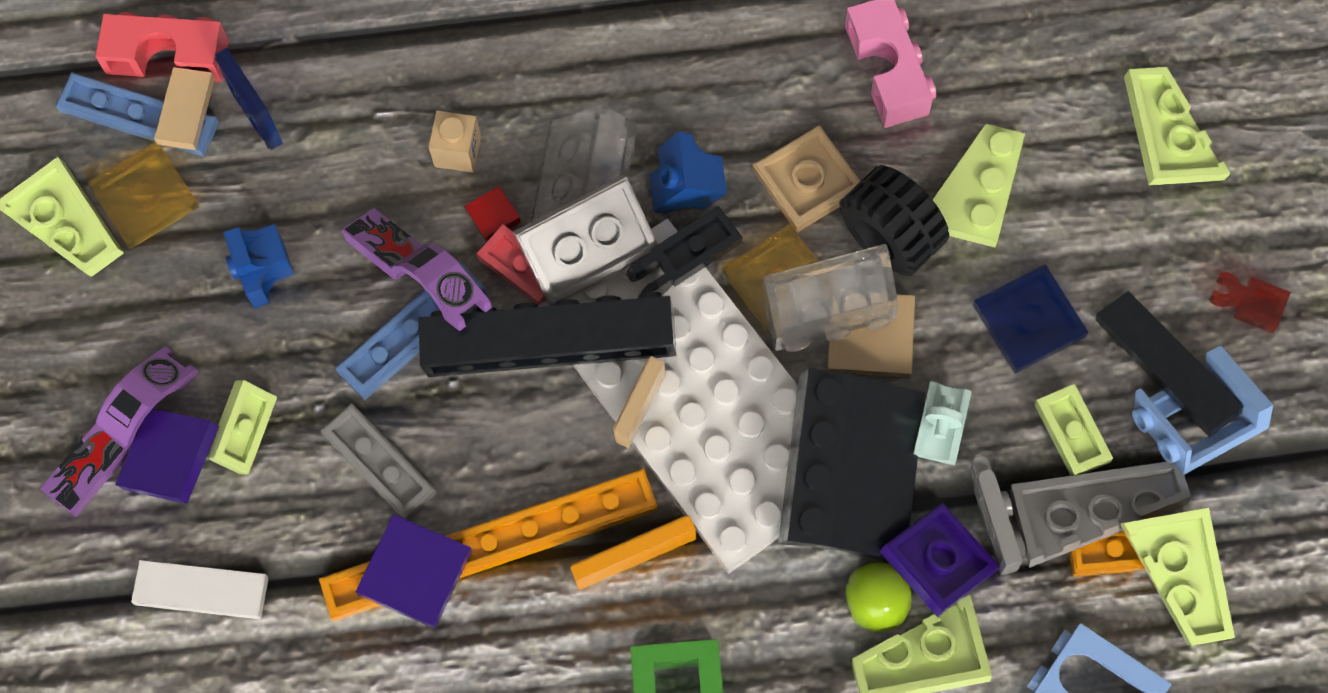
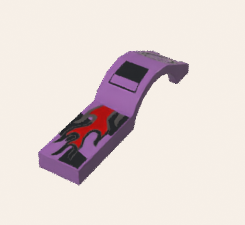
M375 208L342 229L347 243L395 281L408 274L419 282L433 298L444 319L460 331L466 327L465 321L460 314L475 304L484 312L492 308L488 297L460 263L445 249L434 243L420 244Z
M164 346L136 366L114 387L104 401L95 425L40 487L44 494L74 517L81 512L126 459L138 428L153 407L168 394L178 389H185L199 373L191 364L185 368L171 358L174 353L168 347Z

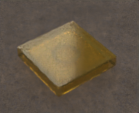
M156 142L87 182L129 249L199 208L197 201L161 146L157 145Z
M790 224L723 268L724 276L770 336L830 297L832 290L838 289L837 284Z

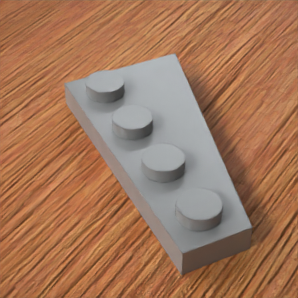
M1168 462L1012 484L1010 488V496L1019 531L1025 544L1029 568L1124 531L1120 523L1162 516L1189 505L1191 498L1185 476L1174 463L1170 464Z

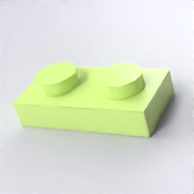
M236 380L218 424V431L206 458L238 474H249L277 397L245 380Z
M1075 384L1036 400L1034 405L1070 476L1086 474L1111 463L1113 457Z

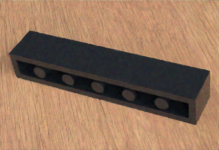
M645 292L639 294L636 299L621 300L619 296H602L597 298L596 302L580 303L574 299H563L556 301L555 306L538 307L534 303H519L514 305L513 309L497 311L496 308L492 307L487 312L476 307L472 309V313L460 314L466 325L460 331L444 319L440 310L430 313L429 317H418L420 367L427 377L648 359L651 356L654 358L677 356L673 304L670 296H663L659 292Z

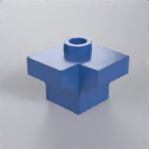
M677 132L657 148L660 167L649 175L654 212L668 214L682 208L707 209L727 194L722 156L711 155L702 151L696 145L691 133Z
M273 224L257 230H242L237 227L223 232L230 252V256L226 257V261L233 279H241L245 294L253 308L269 304V292L272 286L277 281L294 275L283 239L276 225Z

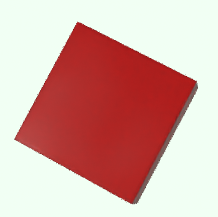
M499 186L464 206L466 213L486 242L503 224L511 229L521 223L520 216Z

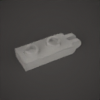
M977 456L974 458L969 472L996 562L1000 566V575L1017 572L1023 562L1022 557L1026 556V549L1021 533L1019 531L1013 532L1009 517L1013 516L1011 500L1006 491L1000 492L996 476L992 472L988 459L984 456Z

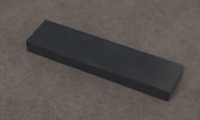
M1129 291L1096 314L1098 324L1209 437L1242 414L1244 406Z

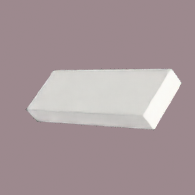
M139 560L131 602L136 606L261 619L269 577L266 574Z

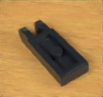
M718 206L652 248L650 254L626 271V276L631 282H635L650 274L659 265L664 274L646 285L641 294L645 292L664 294L672 285L676 287L743 243V237Z

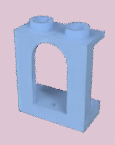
M1221 345L1206 353L1204 367L1244 407L1242 414L1238 416L1240 419L1220 429L1211 437L1207 436L1194 444L1188 445L1166 419L1182 410L1164 390L1150 398L1141 388L1135 391L1132 416L1137 427L1142 432H1148L1157 442L1162 457L1168 463H1174L1183 475L1269 428L1273 404Z
M1080 623L1072 634L1067 630L1062 632L1051 649V652L1057 655L1056 659L1049 669L1041 665L1027 687L1034 691L1033 693H1068L1063 688L1059 679V670L1062 663L1073 655H1085L1092 658L1140 690L1141 693H1166L1172 684Z

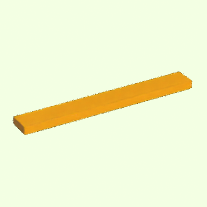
M643 468L466 528L445 537L467 545L472 549V553L460 578L656 512L658 511V506ZM370 561L319 578L329 615L333 622L381 606L358 596L355 592Z

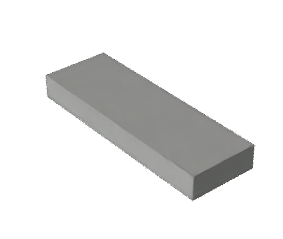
M352 403L320 431L330 444L401 518L409 520L437 494L436 490Z

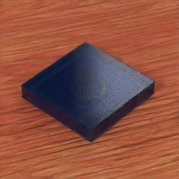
M228 48L215 54L216 58L214 59L231 94L266 147L273 150L283 144L268 109Z
M1046 264L974 300L973 307L1014 374L1086 338L1089 333Z

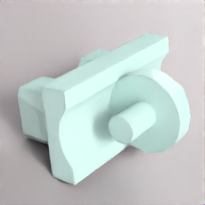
M930 381L913 454L921 458L955 466L971 390L950 388Z

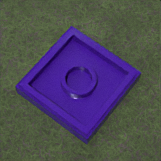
M152 409L139 427L115 485L125 491L188 504L219 426L211 420Z
M943 503L901 532L880 550L885 559L937 617L1000 568L998 563Z
M393 514L355 592L358 596L436 629L472 553V549L467 545Z

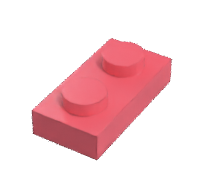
M503 224L477 252V258L533 303L540 305L546 299L513 231Z

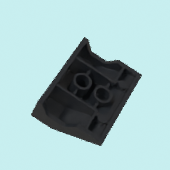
M808 368L799 375L778 544L811 546L844 551L853 555L885 559L880 553L883 546L910 527L918 456L913 453L924 409V392L853 374Z

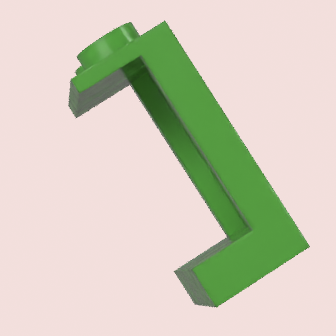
M718 639L630 646L634 693H656L654 670L688 667L699 668L701 693H723Z

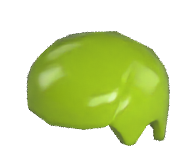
M866 563L853 571L846 585V600L852 619L857 625L875 633L890 632L905 622L912 604L911 588L890 563Z

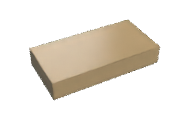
M173 67L154 137L157 145L197 150L215 80L212 72Z
M652 356L647 359L613 427L616 443L630 448L665 377V362Z

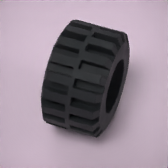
M885 165L876 166L839 202V209L843 220L859 245L881 265L901 275L912 276L950 237L948 225L932 198L911 178Z

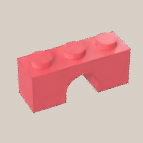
M120 12L118 15L103 14L95 57L107 75L145 77L149 59L160 51L171 50L175 51L174 63L177 68L212 72L215 78L214 82H222L229 39L221 22L207 17L188 20L177 19L174 16L165 14L158 15L157 17H143L130 12Z

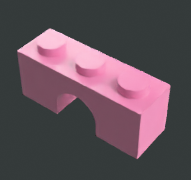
M873 0L847 8L845 28L857 59L879 56L887 59L894 67L889 72L873 77L871 96L883 127L887 128L928 116L932 100L936 98V90L931 76H924L920 66L923 60L918 43L916 41L911 42L907 33L909 22L904 8H897L895 0Z

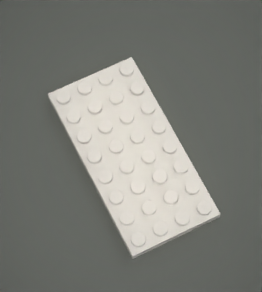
M668 219L651 229L657 244L678 232ZM630 265L567 299L578 300L580 303L596 302L597 298L609 295L619 296L621 300L636 299L646 285L663 275L664 272L658 265L644 278L631 282L626 276V271L632 266ZM705 267L676 287L672 285L663 294V296L671 297L674 308L677 356L657 358L665 362V377L632 442V446L682 513L687 516L690 515L696 532L729 574L779 538L798 385ZM545 300L540 305H538V307H544L549 305ZM647 359L573 366L616 423Z

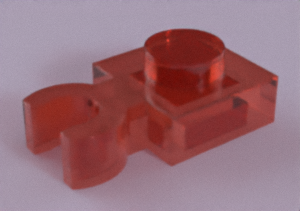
M1221 272L1216 282L1226 286L1229 293L1222 294L1214 290L1210 295L1209 301L1218 307L1230 305L1237 307L1234 315L1235 319L1273 334L1279 325L1291 292L1251 277L1247 285L1244 286L1240 284L1235 275L1229 272Z

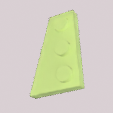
M1167 67L1129 69L1124 75V80L1148 185L1225 180L1231 174L1224 161L1219 163L1210 148L1212 144L1211 139L1205 130H1199L1189 113L1191 106Z
M985 124L933 198L948 225L950 236L996 248L1025 133Z
M59 157L0 198V210L91 277L124 254L66 163Z
M1209 508L1120 523L1187 645L1194 646L1235 638Z
M971 595L962 598L955 606L949 608L939 617L933 614L924 619L922 624L904 634H896L852 658V668L858 693H932L990 682L992 677Z

